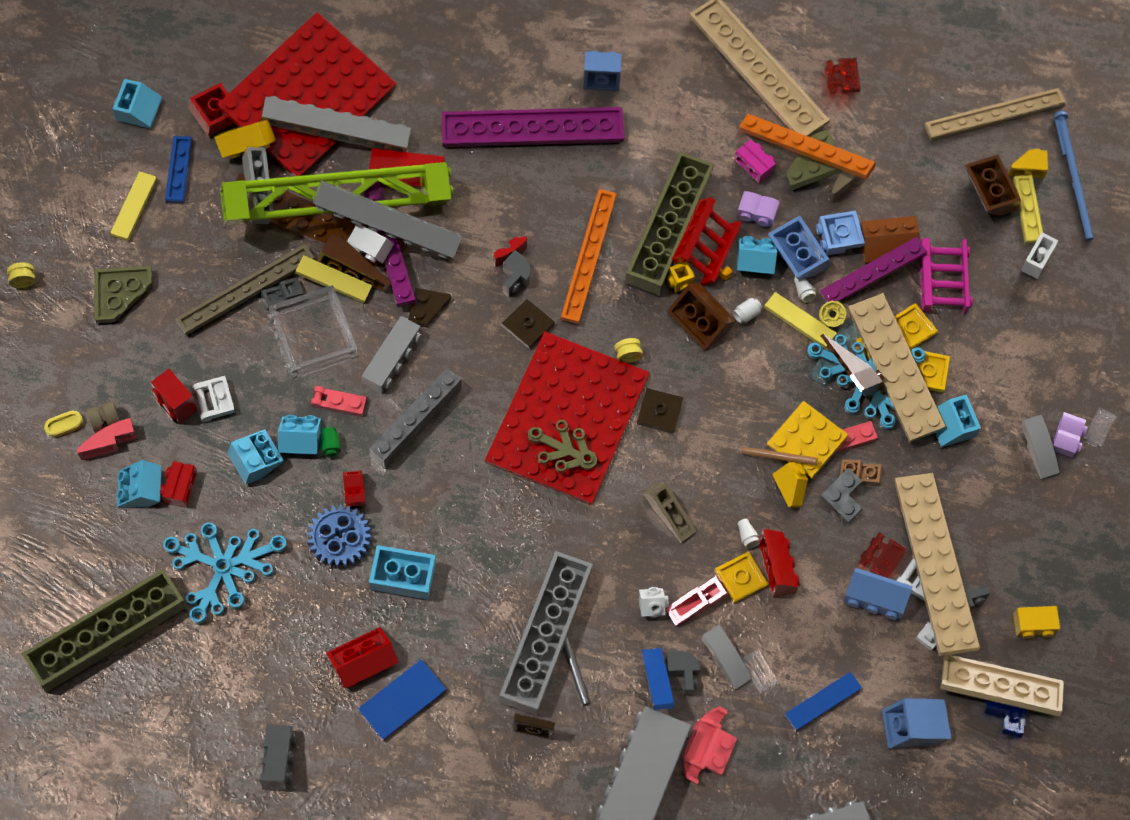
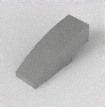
M1042 415L1025 419L1021 424V428L1028 442L1026 446L1041 480L1058 475L1060 472L1055 451Z
M720 625L703 634L702 641L713 655L712 658L735 690L752 680L741 657Z

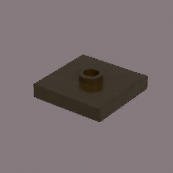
M528 299L502 322V327L528 349L543 336L544 331L548 332L555 325V321Z
M646 388L637 424L674 434L684 397Z
M515 713L513 731L552 740L555 722Z

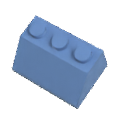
M801 216L768 233V236L797 279L814 277L829 268V258Z
M855 568L849 580L843 602H846L847 605L853 608L861 607L869 613H880L888 619L900 620L904 614L913 586Z

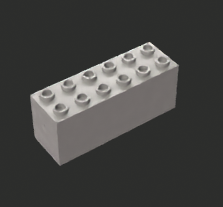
M646 706L643 712L639 711L634 725L636 730H631L626 744L628 749L624 748L619 761L621 766L620 768L616 767L611 780L613 786L608 785L603 800L605 805H600L595 820H654L691 725Z

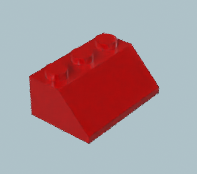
M764 529L760 537L759 547L772 596L774 598L794 594L798 586H800L799 576L794 573L795 561L788 551L790 549L789 539L785 538L784 532Z
M381 627L326 652L344 689L353 687L358 682L371 678L376 673L384 669H390L394 664L399 663L394 648Z

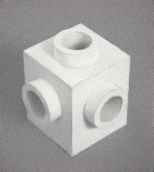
M651 587L639 590L641 617L665 615V607H669L668 595L664 596L663 588Z

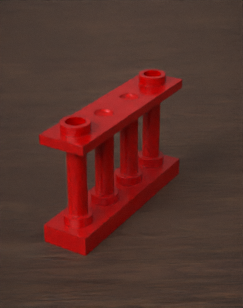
M712 197L699 200L671 259L676 264L688 261L703 273L702 285L714 283L718 279V273L735 237L739 234V228L742 224L740 220L728 223L714 212L713 206L716 200ZM708 217L725 229L722 238L706 226ZM701 232L718 244L715 253L699 241ZM694 247L711 259L708 268L692 256Z

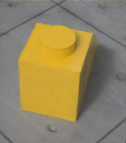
M1040 149L1028 150L1011 165L1008 172L1009 177L1032 175L1033 178L1044 179L1048 171L1047 151Z
M789 462L772 475L788 507L800 508L803 504L808 478L804 467L800 463Z

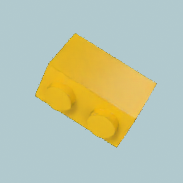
M1057 606L1017 608L1013 613L1016 636H1023V638L1029 639L1042 635L1044 638H1050L1055 636L1060 630Z

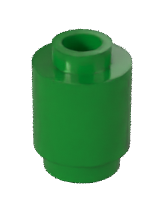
M327 427L321 430V451L326 457H335L341 452L339 433L334 427Z

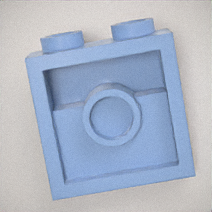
M856 210L820 216L819 222L816 224V231L818 235L821 234L822 236L820 246L823 251H826L827 256L845 253L846 249L864 246L865 242Z

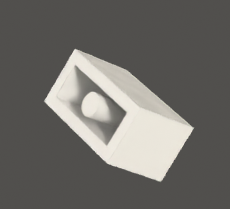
M358 224L347 240L360 254H365L366 259L373 263L377 260L382 264L394 245L384 236Z
M1041 232L1021 271L1038 279L1058 240Z

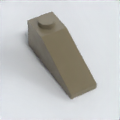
M851 148L848 150V152L866 159L870 157L868 154ZM845 171L840 172L829 201H835L862 178Z
M657 482L643 493L653 510L680 542H683L696 532V529L667 483Z

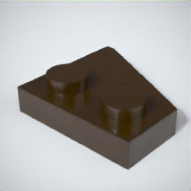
M416 288L414 293L415 303H412L408 320L418 324L420 327L427 328L432 319L441 312V308L451 300V294Z

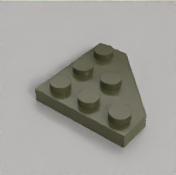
M829 129L811 135V138L835 146ZM798 154L786 174L790 186L794 190L843 171Z
M136 266L94 269L95 322L108 323L117 321L152 287V267Z

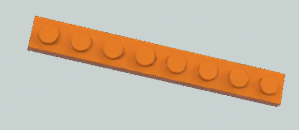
M747 114L739 125L741 132L866 180L876 166L872 160L751 114Z
M602 189L598 190L562 311V321L579 325L617 193Z

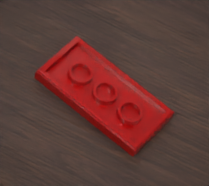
M372 148L369 170L442 163L445 161V156ZM420 177L398 179L415 189H421Z

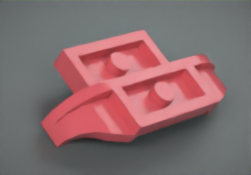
M720 706L712 709L696 722L681 757L683 758L685 777L695 784H698V774L704 768L718 776L723 774L737 740L736 737L721 730L722 725H720V721L728 711Z

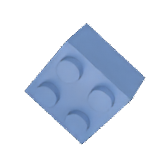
M585 51L583 89L619 91L622 53Z

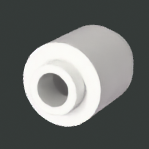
M750 298L737 306L736 310L733 311V315L740 324L743 322L747 323L761 314L762 306L757 299Z

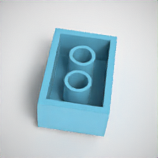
M377 545L369 579L370 590L429 600L436 566V555Z

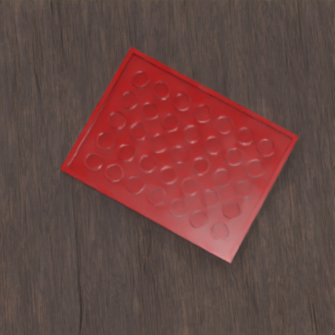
M316 12L217 104V108L226 114L239 128L260 122L265 98L271 96L278 97L284 101L293 100L299 104H311L317 108H330L335 112H348L353 116L361 117L365 116L397 83L321 14ZM271 126L276 140L269 143L270 147L266 148V152L292 176H302L338 140Z
M544 331L485 458V463L592 506L650 372L623 361L618 362L615 358ZM559 420H565L568 425L567 432L573 449L580 451L578 442L573 438V432L575 429L581 428L585 432L584 440L587 448L595 453L597 463L592 469H583L579 466L566 470L564 473H558L555 470L557 461L564 460L568 462L575 458L567 456L550 461L546 465L540 464L538 462L539 453H551L558 450L542 442L532 444L528 440V431L533 427H539L543 434L563 443L560 433L556 430V423ZM560 424L558 427L563 429L565 425ZM533 432L532 435H533V436H538L539 433H538V432ZM576 433V434H575L577 437H581V436H582L581 433ZM542 456L540 459L545 461L547 457ZM589 457L584 458L585 461L591 460ZM560 464L557 467L563 469L565 466Z

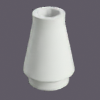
M794 278L799 299L804 303L813 301L816 298V290L806 278Z
M748 519L740 520L738 527L742 545L746 549L757 547L760 544V536Z

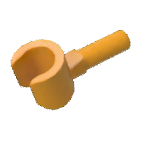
M726 266L720 269L719 276L723 280H727L732 276L731 268Z

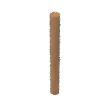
M742 447L741 451L744 455L811 465L818 464L817 457Z

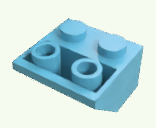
M124 79L113 106L115 119L151 129L162 96L141 82Z
M750 236L739 238L737 270L774 274L777 248L772 240L769 238L756 240Z
M967 394L950 399L937 407L946 426L945 429L935 432L941 448L977 437L981 427Z
M287 415L282 417L278 429V452L317 454L320 441L321 418H316L312 415L305 417Z
M265 429L231 442L227 453L245 485L264 478L284 461Z
M141 460L119 470L117 476V507H150L160 502L161 465Z

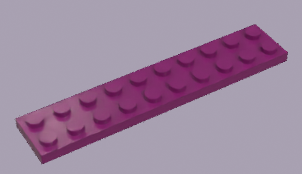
M622 107L441 112L443 147L624 142Z

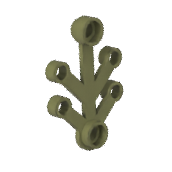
M559 420L556 423V430L560 433L563 443L543 434L539 427H533L528 431V440L532 444L542 442L558 450L551 453H539L538 462L540 464L546 465L550 461L567 456L575 458L568 462L564 460L557 461L555 470L558 473H564L566 470L579 466L583 469H592L597 463L595 453L587 448L584 440L585 432L581 428H577L573 432V438L578 442L580 451L573 449L567 432L568 425L565 420ZM563 424L565 428L560 429L558 426ZM533 432H538L539 435H538V436H533L532 433H533ZM576 433H581L582 436H581V437H577L575 434H576ZM546 456L547 460L543 461L540 458ZM589 457L591 460L585 461L584 458ZM562 464L565 467L563 469H559L557 466Z

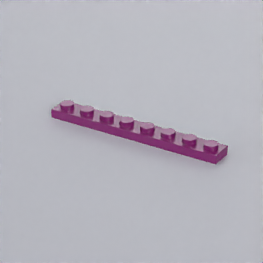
M378 181L363 192L365 198L373 201L385 200L381 184ZM379 230L376 233L384 236L394 244L384 261V265L391 282L390 285L396 305L400 307L415 303V296L397 237L396 239L385 235V231Z

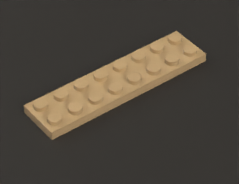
M882 293L848 306V311L876 371L879 369L885 377L882 380L885 384V391L909 442L945 429L946 426L884 294Z

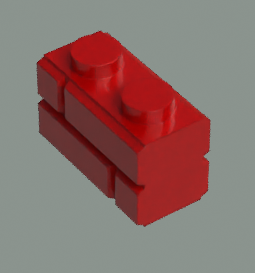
M173 461L171 467H167L165 474L167 481L165 485L162 484L160 489V496H162L165 504L187 507L197 474L194 465Z

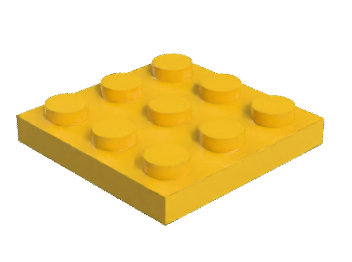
M803 401L767 442V446L777 452L817 457V465L800 463L805 469L806 476L813 479L849 435Z

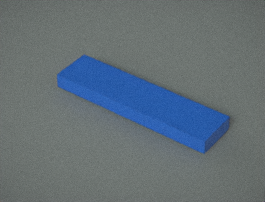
M173 137L165 196L166 203L184 204L192 137Z
M662 648L642 650L653 709L674 708V700Z
M849 672L786 712L784 716L796 732L860 691L862 687L853 674Z

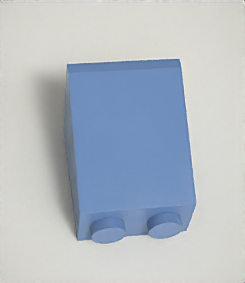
M904 698L882 709L888 749L938 745L951 739V729L944 699Z

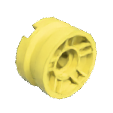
M15 263L7 268L8 283L11 287L26 288L32 286L36 281L34 267L30 263Z
M838 301L825 303L819 312L820 321L827 327L839 326L846 319L845 307ZM830 311L836 312L834 318L829 316Z
M628 338L617 342L614 345L615 352L618 353L617 361L632 363L641 359L643 351L640 348V340Z

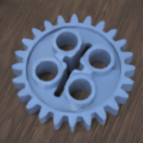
M342 505L339 506L338 510L332 506V511L330 512L324 508L325 514L322 515L318 512L319 519L313 518L312 522L314 525L308 526L311 532L307 533V537L310 538L307 542L309 546H312L310 548L311 553L316 552L314 556L316 559L321 557L322 564L328 561L329 567L333 563H336L337 568H339L340 563L347 567L348 561L354 565V558L361 560L360 553H367L364 547H370L368 540H371V535L368 533L371 532V529L366 527L368 520L362 521L364 515L360 514L357 516V509L351 512L350 506L346 510H343ZM342 521H347L348 525L342 527L339 526V523ZM324 530L331 531L329 535L321 534ZM351 537L357 538V541L355 543H349L348 539ZM333 546L340 547L336 552L330 551Z

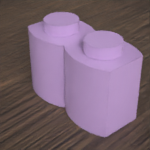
M744 191L737 216L746 222L756 221L764 227L773 226L780 201Z
M1064 412L1053 439L1054 451L1073 458L1075 453L1079 454L1082 447L1080 438L1085 436L1088 428L1085 426L1086 420Z

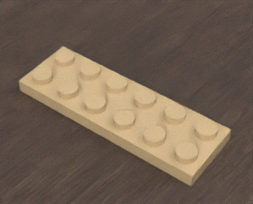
M945 655L943 658L940 689L1055 716H1060L1062 713L1064 684L1062 680L953 655Z

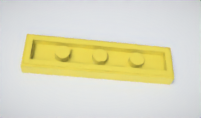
M139 171L110 232L111 236L129 241L156 184V176Z
M1032 175L1014 176V187L1021 199L1018 210L1025 244L1036 243L1043 230Z
M304 255L295 271V274L362 303H365L372 288V285Z
M776 292L764 306L766 310L815 343H819L824 349L828 346L821 338V335L825 334L832 340L837 335L835 331Z

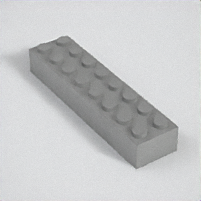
M555 551L500 692L499 702L536 716L538 715L591 576L593 564Z

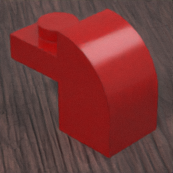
M362 470L343 472L346 507L366 505Z

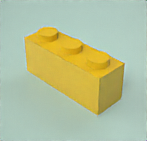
M268 119L230 130L214 137L222 158L229 156L230 159L240 156L241 152L245 153L247 147H265L266 149L270 147L269 143L276 140Z

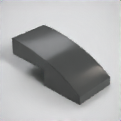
M293 278L280 282L277 287L262 290L260 295L267 310L301 297L304 295V291L298 278Z

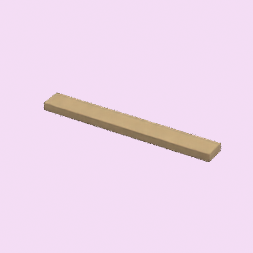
M1059 88L926 122L924 126L932 141L1062 107L1065 105V101Z

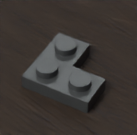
M847 468L821 496L850 523L863 509L849 495L863 481L850 468Z

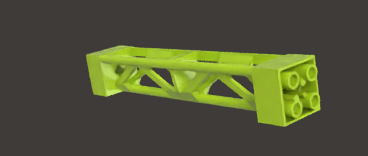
M447 162L360 171L222 182L220 196L224 225L245 224L251 220L334 213L328 209L324 212L315 207L264 212L265 207L288 189L313 201L316 191L309 187L319 186L321 180L339 187L338 184L361 182V186L353 191V193L358 195L378 181L408 196V198L376 201L389 207L423 204V206L444 205L453 196V187L449 184L451 169L447 167ZM420 177L421 192L398 179ZM272 191L269 196L249 211L247 193Z

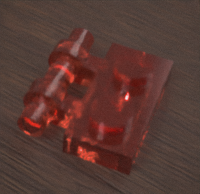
M839 58L838 65H833L832 60L826 61L825 74L828 76L827 88L830 90V94H836L837 87H841L842 93L860 92L861 86L857 58ZM835 73H839L840 79H835Z
M878 533L869 542L870 546L860 555L861 559L858 565L864 568L867 563H871L872 567L869 572L889 578L906 553L907 548L893 539H890L885 544L882 542L885 536L882 533ZM876 549L882 551L878 558L873 555Z

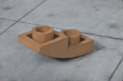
M842 459L840 475L847 468H850L863 481V484L881 485L882 465L863 464L861 460Z

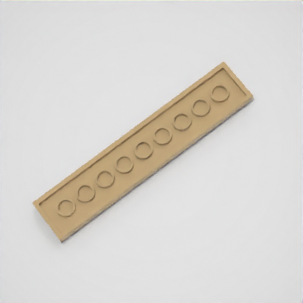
M710 0L690 13L689 18L790 130L811 136L829 124V118L722 0Z
M933 473L895 478L894 483L939 656L978 651L980 646Z

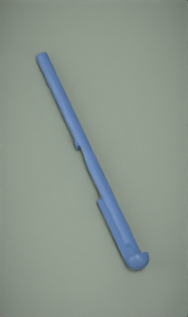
M1058 111L1054 116L1062 153L1063 156H1067L1070 173L1073 178L1072 186L1075 190L1087 241H1090L1094 238L1066 124L1068 114L1065 111Z

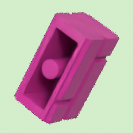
M749 140L735 152L734 160L758 183H761L766 177L774 173L776 161L771 155H767L763 151L759 143Z

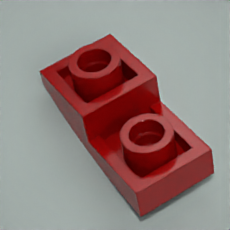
M527 236L514 237L509 241V248H500L493 252L495 267L503 265V262L514 250L521 254L527 248Z

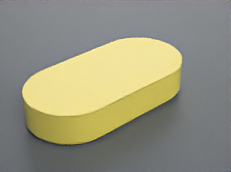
M69 411L48 419L45 422L44 429L49 437L57 438L80 429L83 425V418L79 412Z

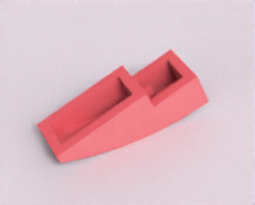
M131 418L111 424L87 439L77 449L80 459L84 460L119 451L118 443L136 439Z
M714 577L700 588L696 587L665 610L677 626L707 610L729 594L720 580Z

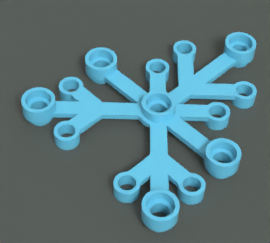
M841 334L837 335L834 341L847 349L845 344L846 337ZM841 338L844 342L838 343L837 339ZM855 342L852 346V352L876 371L871 358L868 362L865 358L863 344ZM811 343L808 346L807 354L811 359L822 357L838 364L831 368L822 367L819 372L821 379L827 380L830 376L846 371L835 355L824 350L819 343ZM859 346L861 347V350L857 351L854 349V347ZM817 347L819 351L814 352L812 351V348ZM921 348L911 350L916 364H921L925 358L924 350ZM919 352L921 356L916 357L914 353ZM827 371L829 374L824 376L822 372ZM841 374L837 378V385L839 387H845L853 382L849 375ZM843 378L846 382L840 383L839 379ZM856 387L852 398L847 399L844 409L851 415L856 414L860 409L859 399L862 392L858 387ZM877 391L873 394L872 401L866 407L864 415L868 419L874 418L876 408L878 407L881 414L880 426L885 430H890L894 427L896 419L894 415L888 412L886 405L890 406L893 410L894 408L889 397ZM854 402L856 407H850L849 403ZM872 410L874 414L869 415L867 414V411ZM888 417L891 419V422L887 423L884 419Z
M208 522L202 525L201 534L209 541L215 559L200 553L197 537L193 533H188L185 536V542L190 549L180 545L175 537L166 538L163 547L168 554L179 553L185 556L173 560L172 564L175 570L181 571L185 568V565L199 561L212 566L215 572L208 588L195 593L190 592L186 595V601L190 606L196 605L198 600H201L199 606L192 608L190 611L192 622L201 624L206 620L207 614L205 611L210 602L212 604V613L215 616L223 614L224 607L219 603L215 592L222 577L229 592V606L232 609H240L244 605V597L240 592L236 591L230 574L242 578L246 584L253 583L255 576L250 570L245 571L234 566L244 564L261 571L266 577L273 574L272 565L269 563L264 564L254 559L273 551L276 553L283 552L287 547L285 538L281 535H276L271 539L270 544L250 551L254 542L260 538L258 530L250 529L239 556L232 558L235 550L241 546L240 538L232 536L229 539V545L224 555H222L216 539L217 528L215 524ZM208 530L213 531L211 535L206 534ZM252 533L257 534L255 538L250 537ZM190 537L195 538L193 542H188V539ZM237 540L239 542L237 545H232V541ZM281 543L282 547L276 548L275 545ZM170 545H176L174 549H169ZM177 562H182L180 567L175 566ZM221 565H226L224 570L220 569ZM266 567L271 568L269 572H264ZM246 575H252V578L249 579V580H246V579H245V576H246ZM191 596L196 597L193 602L189 601ZM239 599L240 603L235 605L233 601ZM216 607H221L219 612L214 611ZM202 614L201 619H196L195 616Z

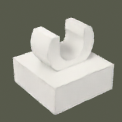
M928 622L918 634L916 640L932 651L936 646L932 626Z

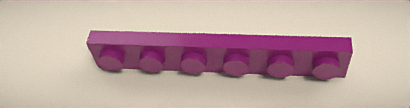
M915 237L820 290V294L826 303L829 301L841 302L927 254V251L919 238Z

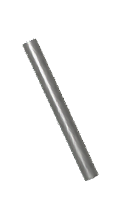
M567 636L563 649L582 706L590 704Z

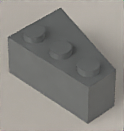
M267 724L264 758L261 761L263 770L262 775L259 776V782L263 790L288 791V785H292L293 774L289 771L290 765L294 764V752H291L292 744L295 745L296 732H293L290 725Z

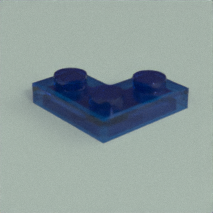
M985 699L984 713L1003 717L1002 734L1022 738L1026 709Z

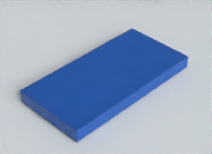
M421 659L358 708V711L382 741H384L447 690Z

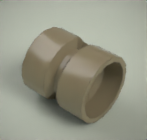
M113 401L102 404L101 408L95 406L86 409L94 433L120 421Z

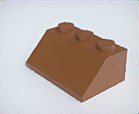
M916 216L861 221L860 224L865 242L864 246L861 247L865 264L876 260L915 237H918L920 240Z

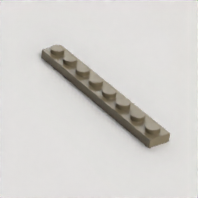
M303 244L175 318L176 322L187 336L261 293L262 290L268 289L294 274L303 255L313 260L315 258L307 246Z

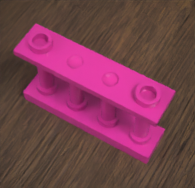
M922 238L921 243L927 251L926 255L919 258L922 312L930 313L932 306L962 305L963 314H967L973 304V298L969 296L967 258L970 255V247L967 246V240L963 239L959 248L933 247L930 245L929 238ZM960 255V265L934 264L931 262L930 256ZM933 271L961 272V281H937L931 278V273ZM934 288L961 289L962 298L935 297V295H932V290Z

